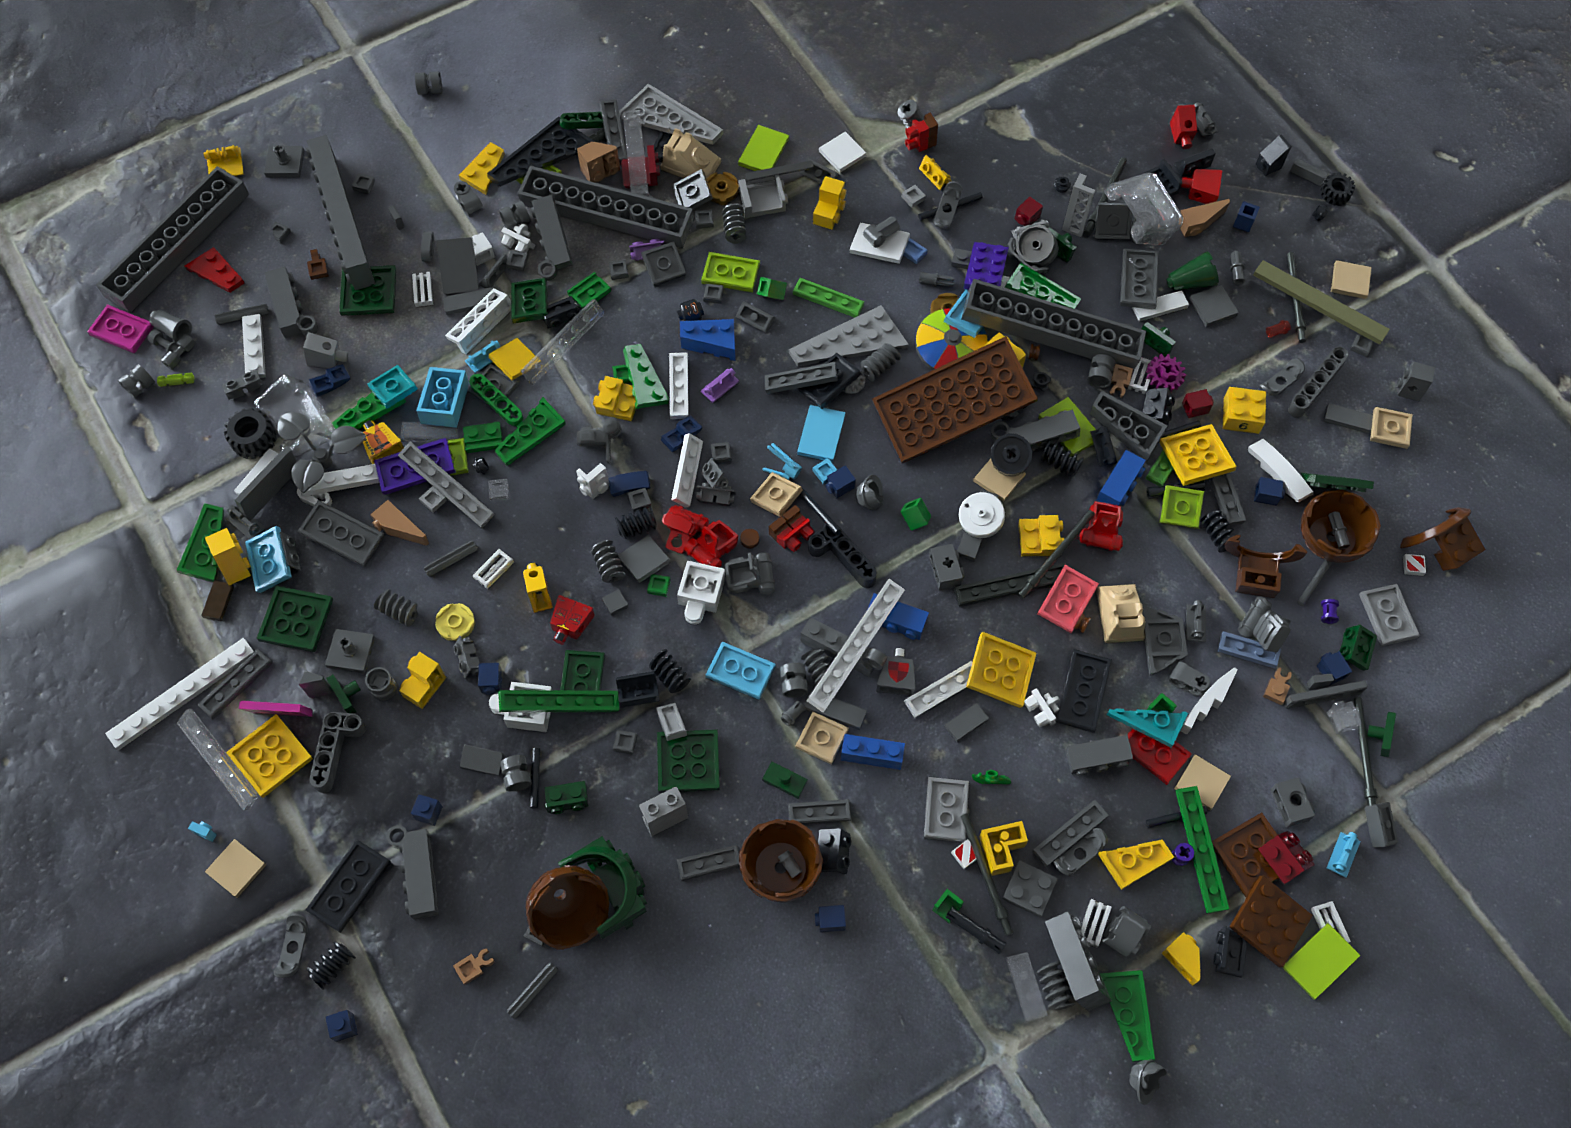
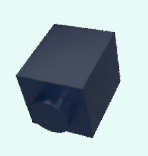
M1243 201L1233 227L1250 232L1260 207Z
M845 465L827 476L825 486L830 494L833 493L837 499L855 488L856 479Z
M1260 477L1255 486L1254 502L1277 506L1279 501L1284 499L1285 488H1283V481Z
M1340 651L1334 654L1331 652L1326 653L1321 657V661L1317 665L1321 674H1332L1334 681L1330 685L1346 679L1352 672Z
M499 663L479 664L478 687L481 693L493 695L501 690L502 669Z
M419 794L411 815L417 821L435 826L443 807L438 800Z
M844 905L822 906L818 908V913H815V926H819L820 932L845 931Z
M344 1010L326 1016L330 1039L338 1042L358 1035L352 1012Z

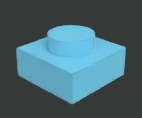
M828 458L813 467V472L822 484L826 483L829 474L837 470Z
M192 821L188 827L194 834L213 842L217 835L211 830L212 826L202 821L200 824Z

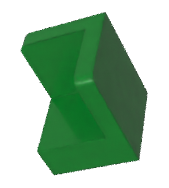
M760 277L757 294L783 300L787 283Z
M922 498L905 503L901 510V514L910 530L927 525L931 518V514Z
M1161 693L1149 705L1147 710L1173 713L1177 705Z
M946 889L934 905L932 911L950 924L951 921L945 918L946 914L952 906L959 911L964 901Z

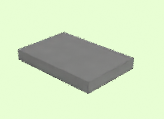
M1397 584L1362 591L1359 594L1381 646L1416 639L1420 636Z
M928 777L924 838L955 842L966 841V830L960 816L967 813L969 781Z

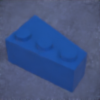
M734 319L680 321L682 349L699 353L707 352L714 354L716 357L723 356L736 361Z

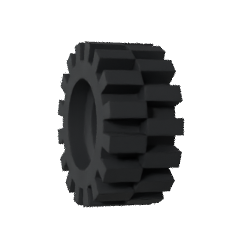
M1338 172L1337 175L1336 173L1329 174L1321 187L1320 194L1323 195L1322 198L1324 200L1327 198V203L1331 201L1332 205H1335V203H1337V206H1340L1341 203L1344 205L1350 200L1355 191L1354 180L1350 181L1351 177L1347 178L1345 173L1342 176L1341 172ZM1333 186L1339 187L1343 191H1337L1333 188Z

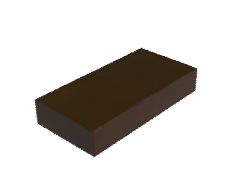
M214 581L201 616L206 619L222 621L234 585Z

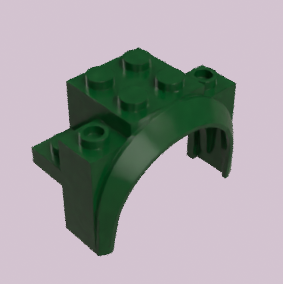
M603 836L558 862L560 867L565 865L578 866L587 862L592 873L598 876L608 889V898L616 913L596 928L602 939L623 926L626 930L634 926L632 922L634 919L647 912L645 909L647 902L643 897L645 895L643 890L645 884L638 870L633 871L635 867L628 853L623 854L621 849L615 851L610 840L605 841Z

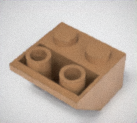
M590 142L577 148L581 172L588 181L599 182L620 171L616 146Z

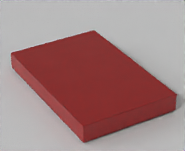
M1135 729L1128 733L1133 759L1166 785H1168L1192 755L1191 752L1176 741L1170 748Z

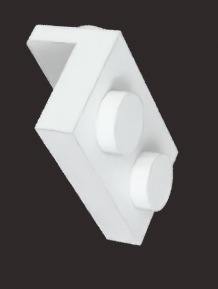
M601 463L587 475L580 468L576 471L577 481L580 484L579 489L585 496L589 495L594 499L608 489L609 480L606 467Z

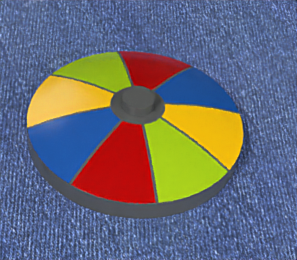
M952 308L935 311L921 322L917 330L915 340L917 354L930 370L937 369L984 347L988 342L984 327L973 338L944 322V318Z

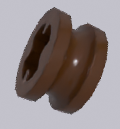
M1031 343L1029 360L1032 358L1035 361L1038 360L1040 345L1034 346Z
M1082 613L1074 629H1080L1084 633L1091 617L1086 618L1085 614Z

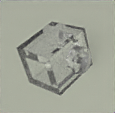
M1344 701L1336 702L1327 712L1336 735L1355 730L1361 724L1359 711L1354 707L1352 701L1344 703Z

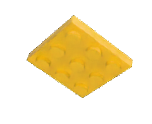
M1212 424L1160 439L1159 443L1183 486L1236 470L1237 466Z
M982 632L979 636L966 687L1021 708L1024 705L1036 652Z
M277 714L226 752L262 798L313 760L311 755Z

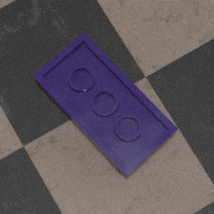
M974 242L964 289L969 290L973 279L1001 287L1009 247Z
M446 438L418 446L423 453L449 475L456 473ZM399 453L374 460L381 491L384 495L427 482V480L398 456Z

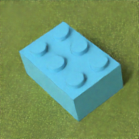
M429 368L416 410L421 424L457 428L469 387L465 370Z

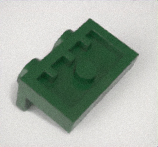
M1362 625L1346 628L1339 650L1346 662H1350L1362 671L1369 670L1377 635Z
M585 781L544 787L545 807L548 813L561 814L564 810L570 809L572 811H580L584 807L589 806Z

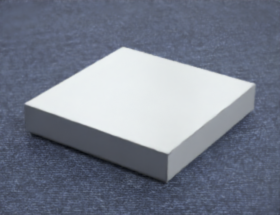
M846 132L819 148V152L839 173L866 157V152Z

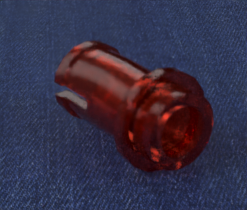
M1281 320L1278 324L1267 327V336L1272 338L1282 333L1287 334L1291 330L1290 323L1287 320Z

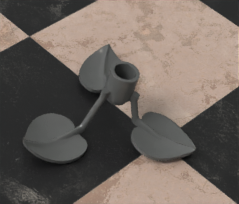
M289 412L282 415L278 422V433L283 439L292 441L302 435L314 451V459H310V461L304 459L297 461L291 471L292 479L302 493H305L322 479L324 475L323 468L326 469L332 465L333 447L337 454H347L356 449L365 440L366 435L352 426L338 427L331 435L333 443L330 444L329 451L322 448L316 449L304 433L310 427V422L305 415Z

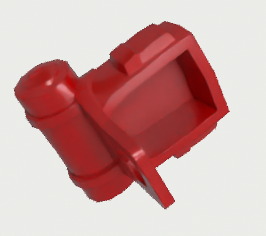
M1095 501L1089 509L1095 513V516L1090 520L1088 528H1084L1080 532V543L1086 544V546L1108 549V551H1120L1123 547V538L1121 535H1118V528L1123 523V511L1120 506Z
M672 506L662 519L663 524L670 528L671 531L665 547L683 554L685 543L697 531L702 533L703 527L709 525V519L702 514L699 515L686 510L682 506ZM680 534L682 535V545L678 548L673 547L672 540Z
M713 521L708 526L703 527L701 536L697 540L695 538L689 539L685 543L683 550L698 563L721 568L722 561L720 558L737 546L738 535L722 521Z

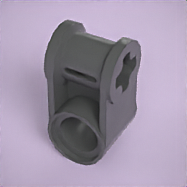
M460 181L454 185L456 199L466 215H470L483 208L479 197L473 192L468 183Z
M1183 662L1177 663L1169 677V682L1172 685L1197 697L1204 695L1210 685V679L1206 674L1193 669Z

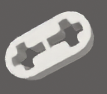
M297 489V494L301 501L313 507L318 501L317 498L321 500L325 498L326 501L321 502L329 506L332 504V499L327 492L303 496L302 492Z

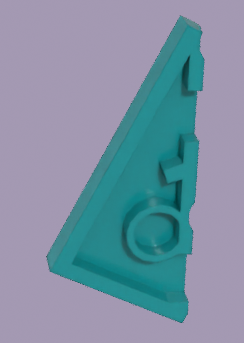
M1117 708L1114 710L1109 709L1107 716L1170 748L1173 746L1188 715L1187 712L1168 713V711L1156 712L1154 710L1138 709L1137 711H1124V709Z

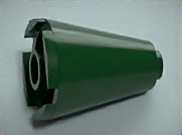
M1208 251L1204 252L1168 275L1169 278L1166 279L1169 289L1172 288L1173 291L1217 286V283H1219L1216 265L1210 262V260H1213L1211 254Z

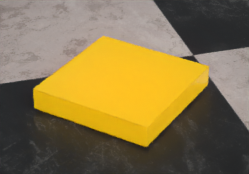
M518 338L489 353V359L511 380L540 365V359Z

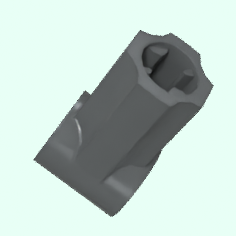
M894 216L889 217L876 226L874 224L869 225L864 230L863 236L873 247L878 248L885 242L887 237L900 230V225Z

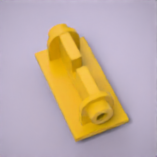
M925 155L919 169L941 190L944 184L947 185L952 181L951 176L944 170H941V167L933 158L931 159Z

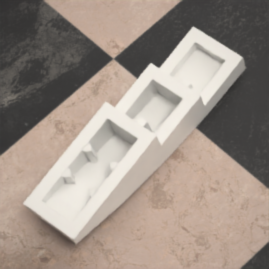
M1261 439L1248 447V452L1261 462L1260 467L1270 474L1273 479L1283 481L1285 493L1295 501L1300 502L1313 495L1312 489L1302 476L1266 440Z
M1231 669L1204 693L1185 720L1180 730L1181 732L1188 734L1196 719L1200 721L1205 719L1211 706L1218 709L1238 669Z

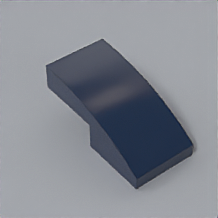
M341 364L326 369V374L309 379V385L315 396L319 397L348 382L350 376L344 365Z
M690 415L678 422L675 429L662 435L661 441L673 453L683 446L686 434L690 433L696 436L702 430V426Z
M647 471L630 472L608 478L610 493L613 497L646 488V490L651 489Z

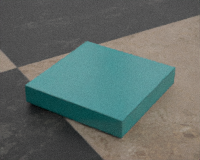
M399 365L367 383L371 391L387 409L418 390L414 382Z

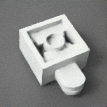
M687 561L677 598L679 605L686 606L684 614L688 623L699 624L703 619L705 610L716 613L726 579L725 569Z
M511 682L510 690H552L551 686ZM498 694L490 697L489 706L492 712L504 715L503 720L507 728L547 732L551 712H499Z

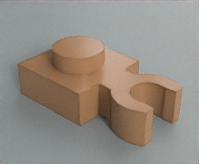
M1115 364L1111 381L1115 385L1110 391L1111 396H1113L1115 390L1120 391V398L1124 396V387H1128L1130 384L1133 368Z
M1279 667L1274 674L1275 679L1271 678L1269 680L1263 697L1282 705L1290 688V685L1285 683L1289 681L1292 673L1289 672L1286 677H1283L1280 674L1282 668Z
M488 949L481 950L477 958L470 954L453 965L464 985L482 975L483 971L481 968L483 966L488 967L494 964L493 958L484 961V956L489 953Z

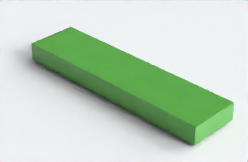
M799 278L793 290V295L854 318L859 316L864 307V301L803 278Z

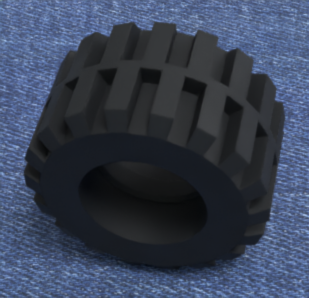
M241 409V412L238 413L236 411L234 416L228 418L229 422L225 423V439L233 451L240 457L256 459V456L262 457L263 453L275 446L273 443L277 440L275 427L267 414L260 409ZM258 429L254 435L244 437L250 430Z

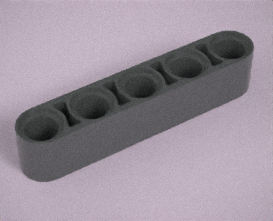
M1335 347L1295 395L1288 407V412L1291 416L1297 418L1303 416L1342 368L1349 356L1348 351L1344 347Z

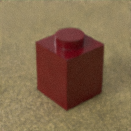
M1029 196L1017 208L1015 220L1023 226L1032 225L1041 217L1043 205Z
M1207 389L1187 393L1182 405L1188 418L1209 414L1214 402Z

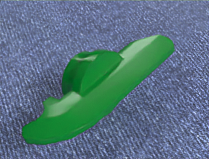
M988 770L985 775H982V773L972 774L973 780L981 784H1011L1010 778L1005 775H998V772L995 770Z

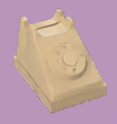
M675 128L672 137L664 145L663 161L660 166L661 170L682 178L702 169L707 179L716 172L721 163V158L697 141L692 134L687 132L683 134L681 130Z
M1136 585L1097 587L1096 594L1105 643L1143 641L1145 639V617L1142 615L1143 605L1139 599Z

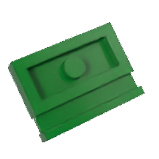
M593 272L569 289L567 294L569 297L572 296L574 302L585 311L609 294L611 287Z
M500 422L463 427L466 453L494 450L503 441Z

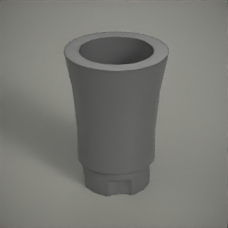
M162 310L153 311L150 315V324L176 342L184 334L188 336L191 334L192 324L189 320L176 317Z

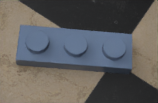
M1223 631L1217 652L1276 668L1281 648L1278 652L1266 651L1258 641Z

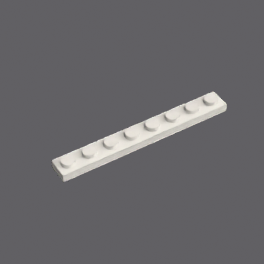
M891 579L887 580L807 699V702L821 712L826 710L905 589Z
M242 638L105 734L119 751L239 667L254 653L253 649Z

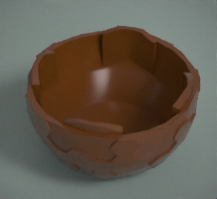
M1342 489L1327 491L1314 497L1306 506L1301 519V532L1307 547L1319 558L1336 563L1352 562L1368 554L1378 539L1381 527L1375 509L1361 496ZM1335 511L1340 513L1343 525L1347 527L1346 534L1351 544L1350 547L1342 550L1338 549L1337 541L1332 542L1327 539V535L1335 537L1331 533L1333 529L1328 517L1330 513Z
M775 819L758 824L752 829L740 850L739 865L743 880L753 893L770 901L785 903L803 897L813 888L821 874L823 858L819 844L810 829L795 820ZM787 850L793 853L792 857L800 869H802V872L794 878H791L787 870L782 874L775 871V866L780 861L778 857Z
M572 865L548 870L541 875L532 885L525 907L527 921L530 926L529 929L534 937L550 947L564 950L586 943L598 934L596 928L606 922L609 911L608 889L603 881L589 870ZM557 890H564L561 896L554 897Z

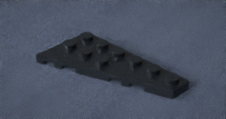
M558 116L487 173L488 179L501 187L525 177L530 166L544 169L577 155V148L595 141L578 129L562 128L560 126V117Z

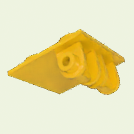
M232 145L225 148L222 147V151L217 148V152L213 149L206 150L203 153L204 158L207 159L208 174L218 166L233 176L244 175L240 147Z

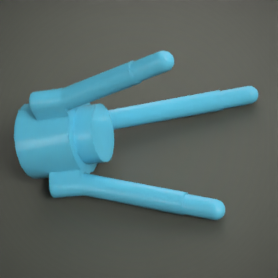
M774 443L771 446H767L773 454L785 462L782 469L785 473L768 468H763V471L773 472L787 480L790 477L796 479L802 467Z

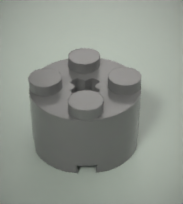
M1123 906L1119 909V912L1122 914L1119 917L1114 916L1103 935L1106 939H1103L1102 942L1126 957L1131 953L1135 955L1141 946L1139 941L1142 936L1147 935L1151 925L1148 924L1146 919Z

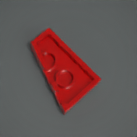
M214 247L184 265L187 271L198 274L199 277L211 281L214 285L229 293L245 284L243 279Z

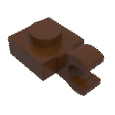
M317 249L310 250L312 261H308L307 265L311 280L329 277L325 258L321 259Z

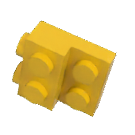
M605 376L604 381L600 380L598 386L599 396L595 395L593 400L596 414L632 421L636 409L632 385L624 384L623 379Z
M1039 515L1038 519H1019L1021 556H1051L1064 540V537H1060V532L1063 531V521L1059 520L1058 515Z

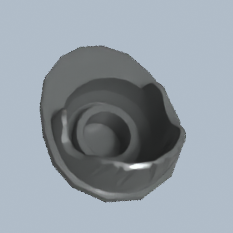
M872 474L868 476L856 490L858 503L869 510H876L883 506L881 504L884 500V496H882L883 488L877 475Z
M1152 1059L1140 1061L1131 1068L1129 1074L1130 1084L1137 1092L1139 1102L1143 1105L1149 1104L1155 1090L1161 1088L1159 1083L1160 1077L1167 1074L1166 1068L1157 1064Z

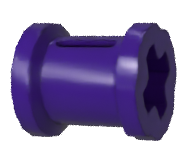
M1335 599L1322 600L1323 616H1321V621L1327 624L1337 623L1339 621V616H1337L1339 601Z
M1187 843L1179 844L1172 851L1174 856L1172 862L1175 865L1185 866L1194 856L1192 846Z

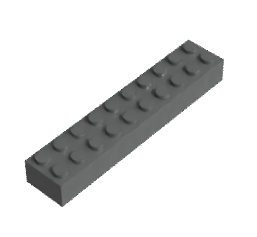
M323 135L306 140L308 144L306 152L308 157L312 158V160H309L312 170H316L313 175L316 183H320L317 185L320 196L323 195L321 201L324 208H327L325 214L328 221H331L329 222V227L332 234H335L333 235V240L336 247H339L337 248L339 259L343 260L341 261V266L348 284H352L355 291L369 287L371 284L376 285L328 137Z
M217 166L96 284L102 295L128 313H131L249 195L244 182Z
M534 166L529 167L518 192L520 201L526 207H533L531 202L533 200L552 195L555 199L559 216L649 240L660 239V241H664V244L675 242L676 247L682 249L694 221L692 208Z
M973 279L968 290L961 320L1090 359L1098 354L1109 355L1115 360V364L1133 368V371L1141 360L1146 334L1145 330L977 279Z

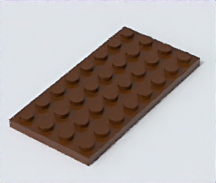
M1005 336L872 398L903 464L1038 401V398Z

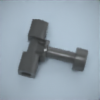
M156 329L152 330L148 335L150 343L155 346L162 345L166 348L167 354L161 361L171 370L181 361L179 359L180 355L184 351L188 353L196 344L186 334L178 342L173 341L171 343L164 339V334Z

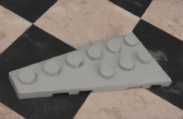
M647 84L619 110L621 121L673 134L674 129L677 128L683 134L686 132L692 134L697 141L712 145L724 134L723 129L650 84Z
M882 305L789 349V354L797 366H804L829 360L835 353L842 357L852 358L871 355L873 352H877V349L885 343L902 349H907L909 344Z

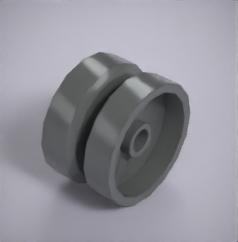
M1029 225L1020 232L1016 240V250L1019 256L1030 266L1046 267L1057 257L1059 250L1058 241L1052 232L1043 225Z

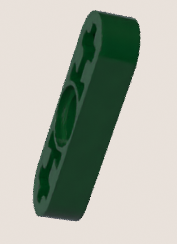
M601 112L563 113L560 116V126L564 129L604 128Z

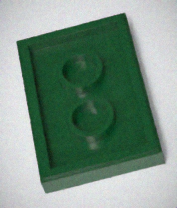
M546 278L511 283V320L513 324L544 319V316L548 315Z
M566 650L560 690L601 691L605 653Z

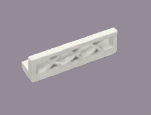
M492 289L445 335L446 338L456 343L462 353L467 354L511 311L510 298L507 294ZM495 296H498L496 300L491 301ZM486 308L484 312L479 313L481 309ZM474 320L471 324L466 325L469 321ZM462 332L457 338L454 337L457 333Z

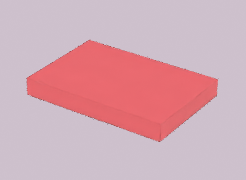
M1064 565L1037 614L1072 633L1099 583Z

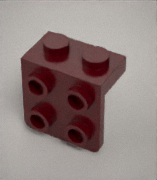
M654 145L647 146L648 157L623 159L621 161L625 188L658 185L657 176H660L659 165L656 166L659 159L658 152H654Z
M1290 831L1275 836L1258 849L1284 884L1314 866L1312 855L1301 847L1297 835Z

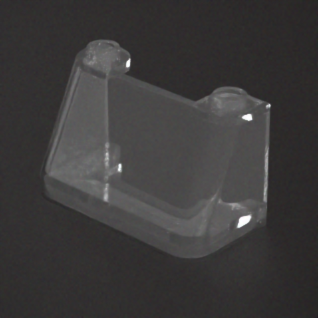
M1144 173L1111 183L1104 191L1112 201H1116L1122 196L1137 221L1131 228V235L1136 244L1164 245L1183 224L1182 214L1154 173Z
M284 374L254 401L257 409L265 412L272 419L277 430L279 418L289 412H297L308 418L310 427L304 433L315 447L331 440V435L335 429L313 390L305 382ZM302 435L292 441L283 439L284 442L279 445L280 452L286 446L292 449L295 458L312 450Z

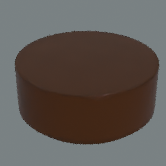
M754 529L744 530L740 536L741 544L749 549L756 547L759 544L758 532Z

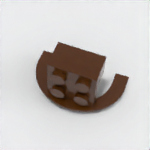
M1459 507L1448 509L1445 512L1451 514L1448 516L1449 519L1424 532L1404 537L1400 548L1411 547L1435 538L1441 550L1436 552L1434 556L1442 570L1459 568L1486 550L1467 518L1471 514L1470 509Z
M1241 535L1229 538L1225 543V549L1230 554L1239 557L1235 590L1237 593L1275 598L1280 592L1282 573H1278L1279 563L1295 562L1301 560L1307 554V550L1300 544H1296L1291 550L1285 552L1264 553L1242 547L1239 544Z

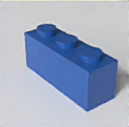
M1125 450L1102 487L1097 501L1124 506L1129 497L1127 496L1128 491L1132 492L1137 484L1136 478H1141L1146 469L1143 467L1146 460Z
M873 594L869 607L878 594ZM897 601L881 626L892 633L898 632L904 634L909 639L920 640L929 612Z
M844 734L841 761L901 770L905 743Z

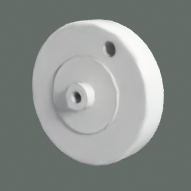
M979 492L972 494L960 506V524L965 532L973 537L987 538L993 536L1002 528L1005 521L1003 504L996 496L990 493Z

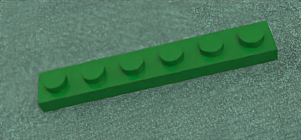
M500 690L498 692L499 712L619 711L618 691Z
M1198 787L1177 789L1176 795L1188 842L1194 850L1193 862L1206 913L1229 910Z

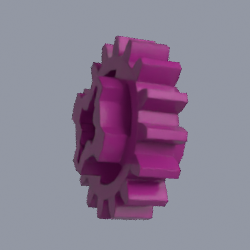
M1160 354L1159 357L1155 356L1147 365L1148 368L1145 372L1148 373V376L1146 378L1152 380L1150 385L1155 384V389L1159 387L1169 388L1170 392H1172L1174 389L1178 390L1184 383L1186 374L1183 372L1185 367H1180L1182 362H1176V357L1170 359V355L1167 354L1164 358Z

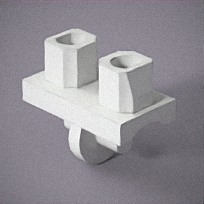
M527 225L515 226L514 231L517 233L503 227L501 232L504 236L501 243L504 246L511 248L516 241L518 242L515 248L516 251L527 253L529 248L534 249L535 244L525 237H530L531 235L528 232Z
M1037 688L1031 691L1032 695L1024 701L1026 708L1030 712L1039 707L1041 713L1034 716L1039 727L1050 724V726L1054 725L1056 717L1050 708H1052L1054 713L1057 712L1059 708L1056 704L1060 699L1058 696L1052 698L1049 693H1046L1044 695L1045 702Z

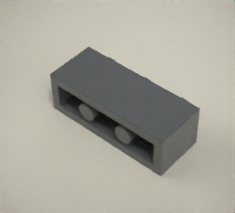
M1128 735L1071 745L1066 748L1071 774L1076 773L1077 776L1088 774L1089 770L1094 769L1097 772L1106 771L1110 766L1115 765L1117 768L1126 767L1133 760Z

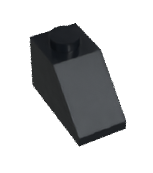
M1279 135L1259 154L1256 166L1264 176L1282 169L1292 146L1282 135Z

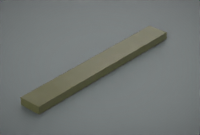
M1264 260L1253 274V276L1379 345L1390 330Z

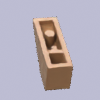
M1226 199L1181 210L1177 223L1184 237L1196 236L1203 232L1226 212L1230 200Z
M389 500L370 514L374 520L372 524L378 531L383 530L387 535L426 546L429 544L426 535Z

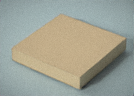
M1336 260L1334 263L1331 292L1366 299L1369 293L1371 267Z
M1375 407L1373 410L1370 441L1408 449L1410 446L1413 414Z
M990 459L973 481L988 492L997 494L998 498L1004 502L1025 477L1026 473L1024 472L1015 477L1005 476L994 468Z
M772 472L750 500L751 503L781 517L803 490L801 486Z
M812 712L795 748L832 765L843 743L844 734L848 733L849 728Z
M1194 755L1174 789L1197 786L1202 806H1206L1211 811L1231 776L1199 756Z
M234 839L205 872L238 898L266 864Z

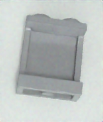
M779 174L775 175L774 181L746 185L745 179L738 180L739 194L745 218L786 211L788 196L787 193L784 194L783 192L785 190L784 181L780 180Z
M677 787L639 805L644 815L642 819L651 837L688 818L686 804Z

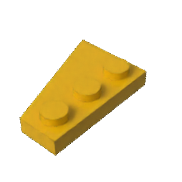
M490 142L459 174V179L486 195L488 186L492 183L488 179L487 173L501 163L505 154L504 149Z
M1163 840L1098 853L1121 890L1174 858Z

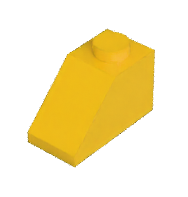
M1183 932L1162 954L1193 986L1200 980V952L1195 939Z

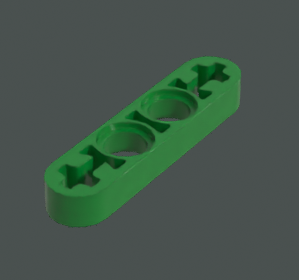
M474 374L470 377L469 384L472 390L508 424L517 426L521 421L523 422L521 410L482 374ZM475 382H481L483 388H481L479 384H475ZM488 391L495 392L493 397L485 396ZM500 402L507 403L504 409L497 407ZM509 411H511V413H512L514 416H518V418H517V419H515L514 417L511 418V415H510Z

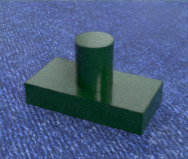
M1049 227L1048 229L1058 241L1059 250L1057 256L1065 262H1069L1077 248L1071 243L1072 236L1068 233L1061 236Z
M1146 322L1141 329L1146 331L1144 343L1166 357L1167 354L1171 353L1176 341L1169 337L1170 331L1168 328L1162 327L1159 330Z
M333 674L327 677V681L345 711L350 714L356 713L349 697L361 691L357 682L354 680L342 688Z
M1388 712L1385 728L1369 725L1367 737L1383 739L1380 756L1389 757L1396 713Z
M771 761L762 781L799 799L808 779Z

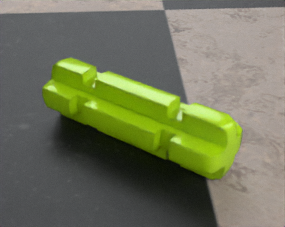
M193 373L157 377V384L160 387L167 386V384L169 386L185 384V382L190 384L195 381Z

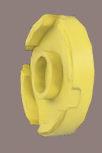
M452 603L440 609L436 615L435 625L441 637L446 640L457 641L459 636L462 639L469 636L474 629L475 619L469 607L460 603Z

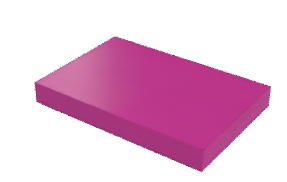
M107 304L87 332L90 336L135 354L154 326L145 319Z
M241 701L239 703V709L258 714L312 717L313 712L311 708L300 704Z

